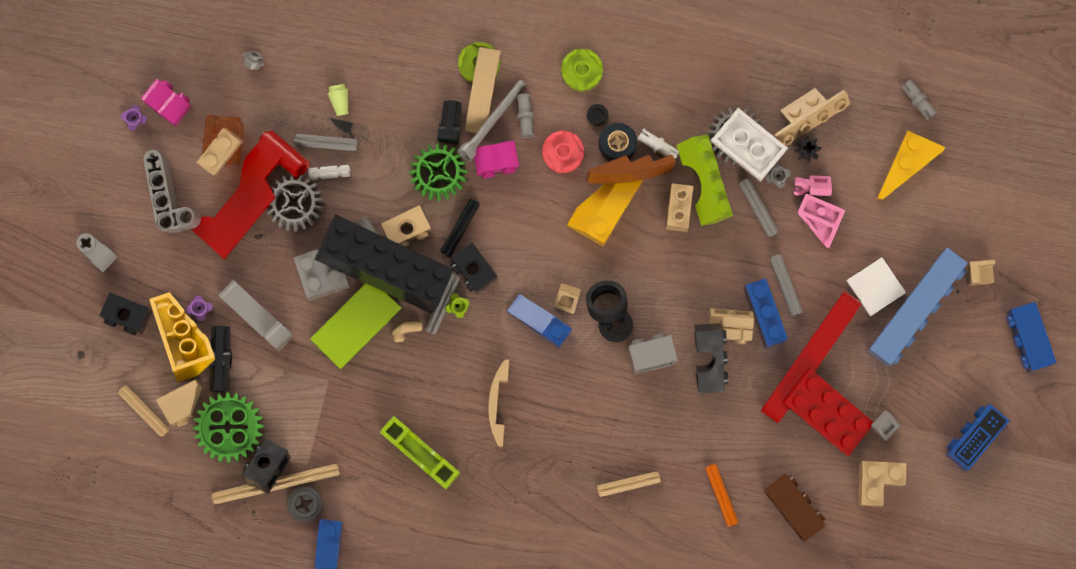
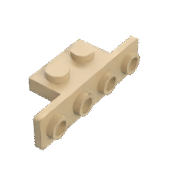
M814 88L780 110L781 115L789 125L775 133L774 137L785 146L790 145L794 140L807 134L819 124L826 122L830 117L848 107L850 101L847 92L842 90L826 100Z

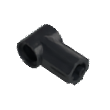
M454 100L443 102L437 142L459 144L461 102Z

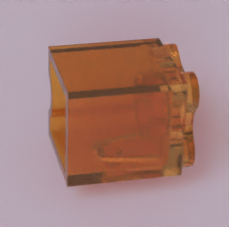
M207 115L202 155L213 140L218 137L223 128L229 129L243 140L244 128L241 118ZM242 144L225 165L240 166Z

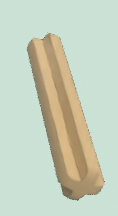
M125 385L118 391V394L159 436L163 437L168 433L169 428L128 386Z
M656 471L598 485L597 492L599 497L657 484L661 482L659 472Z

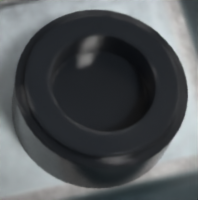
M594 104L589 107L587 120L591 125L601 126L607 121L608 111L603 105Z

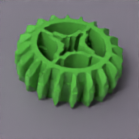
M436 143V150H432V146L428 145L429 152L426 153L424 149H420L422 157L415 155L414 159L418 163L411 162L410 164L412 168L416 169L409 171L411 176H416L411 179V183H418L415 186L416 191L423 188L421 191L422 197L429 193V200H432L434 195H437V201H441V195H445V199L449 200V192L454 196L457 195L455 187L462 190L463 186L458 182H466V178L461 175L467 174V169H460L466 165V162H458L462 157L459 154L454 156L455 148L447 152V144L444 145L443 150H440L439 143ZM437 156L445 157L438 163L427 161ZM450 161L456 168L454 179L446 172ZM422 166L431 173L426 184L421 178ZM443 167L442 174L444 175L438 174L434 177L435 172L433 171V169L439 170ZM440 181L449 183L444 188H432V186H435Z

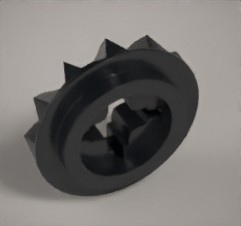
M625 312L624 316L618 320H623L619 326L621 333L616 329L608 331L612 323L599 322L598 327L601 335L611 342L617 343L626 340L633 329L631 316Z

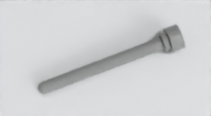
M524 80L517 81L472 140L460 146L457 152L463 159L471 161L475 157L476 147L525 86Z

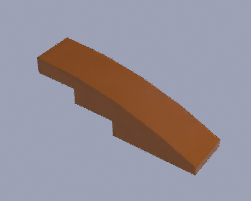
M627 155L589 169L586 181L587 183L615 184L650 179L673 172L676 160L673 155L653 162L650 155L630 162Z

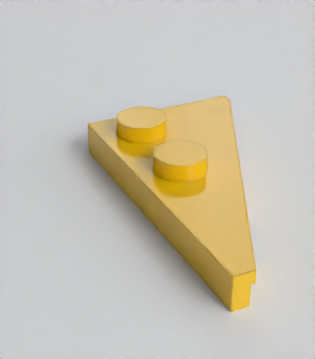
M907 131L877 199L883 200L931 160L941 154L945 147Z

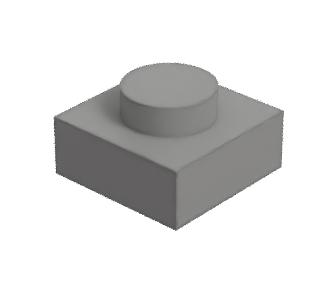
M886 410L871 425L877 435L884 441H887L900 426L891 413Z

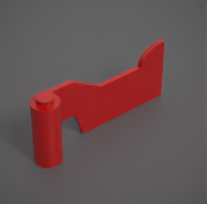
M273 130L264 132L260 136L259 142L244 159L239 187L214 218L210 216L201 217L200 224L191 229L223 259H226L276 198L266 180L273 169L280 164L291 175L298 178L300 175H304L310 166V162Z

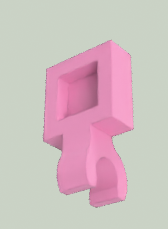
M809 175V179L795 178V186L801 187H794V195L800 196L809 191L810 195L831 196V176Z

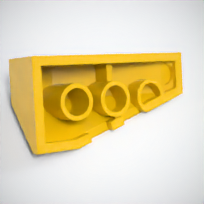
M643 180L602 185L577 207L567 226L604 247Z
M170 292L149 299L177 383L198 376L215 360L209 339L185 313L184 309Z

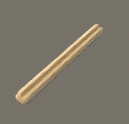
M332 464L279 477L271 491L338 476L340 473L337 464ZM248 484L212 493V501L214 504H220L265 492Z

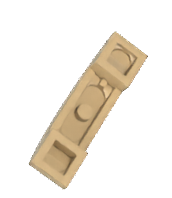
M479 48L468 107L466 132L477 133L489 118L501 53L499 50Z
M504 360L499 367L489 395L490 427L499 448H503L505 427L502 424H496L499 383H508L509 360Z

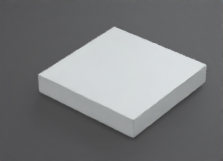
M882 257L846 280V283L856 298L862 303L869 317L906 293Z

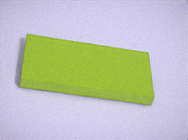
M365 283L310 340L342 369L402 308L387 293Z

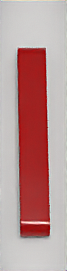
M846 291L841 294L760 412L777 424L781 421L789 409L782 403L807 369L816 371L862 305L859 300Z

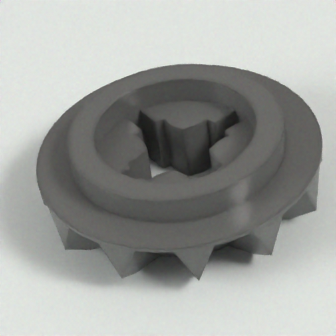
M310 487L295 489L287 501L290 515L302 522L311 521L316 518L322 508V500L319 493ZM300 496L306 501L314 500L308 505L309 513L304 508L296 509L302 503Z

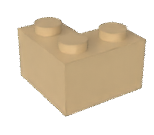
M859 462L858 506H883L884 486L906 485V463Z

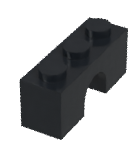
M720 323L694 325L697 352H709L713 355L712 360L707 365L696 366L698 392H725V384H728V372L724 371V364L728 363L727 351H723V343H727L726 330H722Z

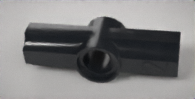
M230 326L211 327V348L215 360L208 367L210 368L209 391L229 392V369L232 366Z

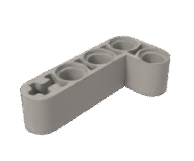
M156 150L147 151L143 162L157 228L167 233H177L197 227L201 222L200 213L188 207L178 208L168 157ZM162 176L163 183L158 186L157 180ZM167 197V204L162 207L161 201ZM188 213H191L192 218L190 222L186 223L185 217ZM168 218H171L172 223L166 228L165 222Z
M234 280L218 295L278 352L294 337L291 332Z

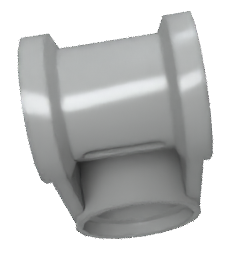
M84 233L77 238V248L103 273L118 257L91 234ZM85 240L87 242L90 241L92 245L90 248L84 246L83 242Z

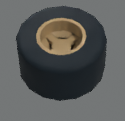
M613 123L606 126L599 137V150L607 161H612L625 155L630 159L637 148V136L634 130L624 123Z

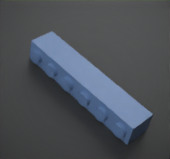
M948 247L943 250L867 352L887 367L892 363L896 365L903 356L900 353L905 346L909 348L916 339L913 336L918 329L922 331L929 322L926 319L930 313L935 314L941 306L939 301L943 295L947 297L954 289L952 283L955 279L960 280L967 272L965 266L968 263Z

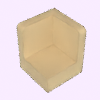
M995 260L969 262L966 265L968 286L993 284Z

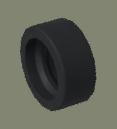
M606 280L597 282L590 287L586 294V305L589 315L598 322L612 323L618 321L627 311V296L624 288L619 283ZM603 294H614L619 297L618 305L610 310L596 308L594 301Z

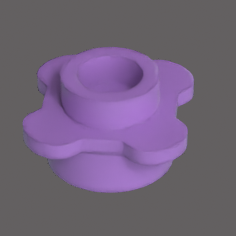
M137 105L132 106L121 114V119L126 121L128 129L131 131L136 130L138 125L144 124L147 121L146 116L141 114L140 108Z
M198 295L194 297V300L187 306L186 310L187 313L196 316L198 321H203L207 312L212 310V304L206 303L202 296Z

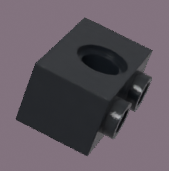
M472 242L451 257L453 263L450 265L457 275L462 273L466 279L463 283L470 292L474 290L478 294L498 279L495 272ZM471 264L477 265L479 271L474 275L466 271L467 267Z
M109 292L99 316L105 319L103 323L112 327H116L117 324L123 326V331L135 336L137 332L143 334L152 310ZM129 310V319L122 321L120 319L121 312Z
M265 439L262 445L260 444L256 448L251 463L248 462L244 467L243 477L246 483L269 494L291 459L288 450ZM270 463L267 468H260L262 464Z

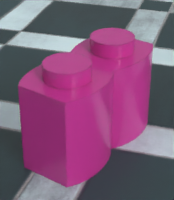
M156 79L141 97V100L176 127L192 108L188 103L190 99L181 92L179 94L173 92V86L163 79L161 82Z
M514 141L477 147L474 161L477 175L482 176L483 179L492 178L498 172H503L504 175L513 174L519 168Z

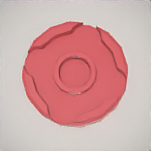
M560 130L546 138L542 148V157L545 164L551 170L557 173H569L580 166L584 158V146L576 134Z

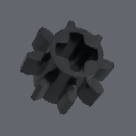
M806 136L804 142L800 139L797 141L800 148H795L794 152H799L798 160L806 159L807 164H809L812 157L816 160L819 156L815 152H819L822 147H817L816 145L818 139L812 141L809 140V136ZM806 145L809 149H812L810 154H807V150H803Z

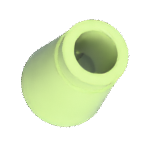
M345 84L328 87L329 92L327 94L336 112V116L349 114L348 89L345 88Z

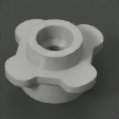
M255 51L243 52L245 57L243 64L246 67L258 70L260 66L265 65L261 54Z
M776 163L772 167L770 174L766 176V181L776 184L778 188H783L791 172L789 169H785Z

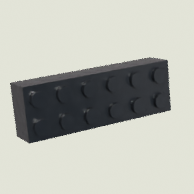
M336 214L331 220L314 258L318 262L431 314L437 308L453 271L452 268Z

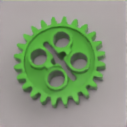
M229 392L226 393L225 398L219 393L217 396L218 400L216 401L210 397V405L202 403L205 408L204 411L197 410L201 418H194L199 423V426L193 427L194 430L199 431V434L195 435L194 438L202 440L198 443V447L206 446L203 451L204 454L211 451V459L218 455L219 462H222L224 457H226L228 463H231L232 457L239 462L241 454L248 458L246 451L255 452L252 447L253 444L260 445L256 439L257 437L264 436L258 432L259 429L264 428V425L258 424L263 417L256 416L260 411L259 408L251 409L254 405L253 401L246 404V396L239 400L238 393H235L233 398H231ZM217 411L222 412V421L215 423L212 419L213 414ZM237 411L245 413V418L241 422L234 420V415ZM228 422L233 426L248 425L247 429H230V433L225 429H209L210 426H227ZM243 432L245 434L244 442L236 444L234 440L235 435ZM216 433H222V443L214 444L213 436Z

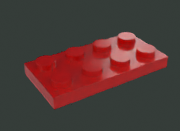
M811 369L806 370L782 402L848 457L874 423Z

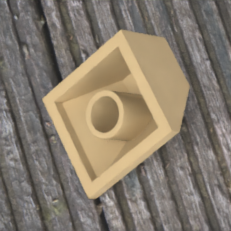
M197 380L156 399L170 425L181 427L190 422L189 418L194 415L203 389L202 384Z

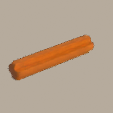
M716 464L709 465L705 470L728 527L738 523V519Z

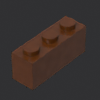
M785 473L763 491L802 542H805L826 526L823 522L825 518L818 509L814 511L810 506L812 501L805 492L801 494L796 488L798 483L793 476H787Z

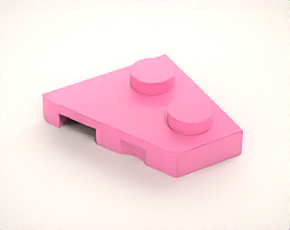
M805 194L797 214L825 247L830 248L845 210Z

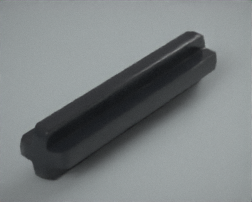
M469 199L442 246L441 254L446 257L452 255L480 206L478 201Z

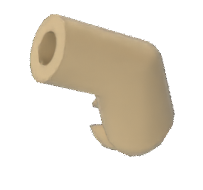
M411 321L399 325L392 332L394 342H403L405 340L404 334L408 332L422 331V322Z

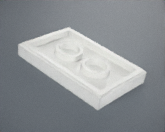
M737 108L711 140L715 146L760 182L788 149V147L739 108Z

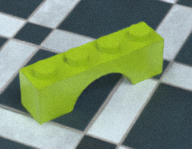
M694 136L677 144L682 165L693 168L701 181V196L695 205L701 226L716 224L732 217V210L709 136Z
M395 416L380 431L382 436L444 489L447 490L460 475L457 469L431 449Z

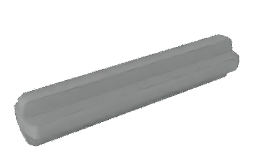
M296 134L294 138V144L301 147L356 151L358 141L350 138Z
M749 178L742 180L739 185L768 237L776 235L778 229Z
M774 255L770 258L790 314L792 316L801 314L802 308L782 255Z
M451 273L441 300L426 325L425 330L427 332L436 334L446 312L445 306L449 304L450 295L455 292L460 281L459 276Z

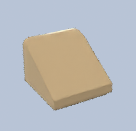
M562 283L553 308L574 314L581 289Z

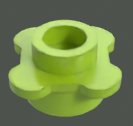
M453 293L450 295L449 304L445 306V311L455 314L457 318H462L469 306V300L459 297L457 293Z

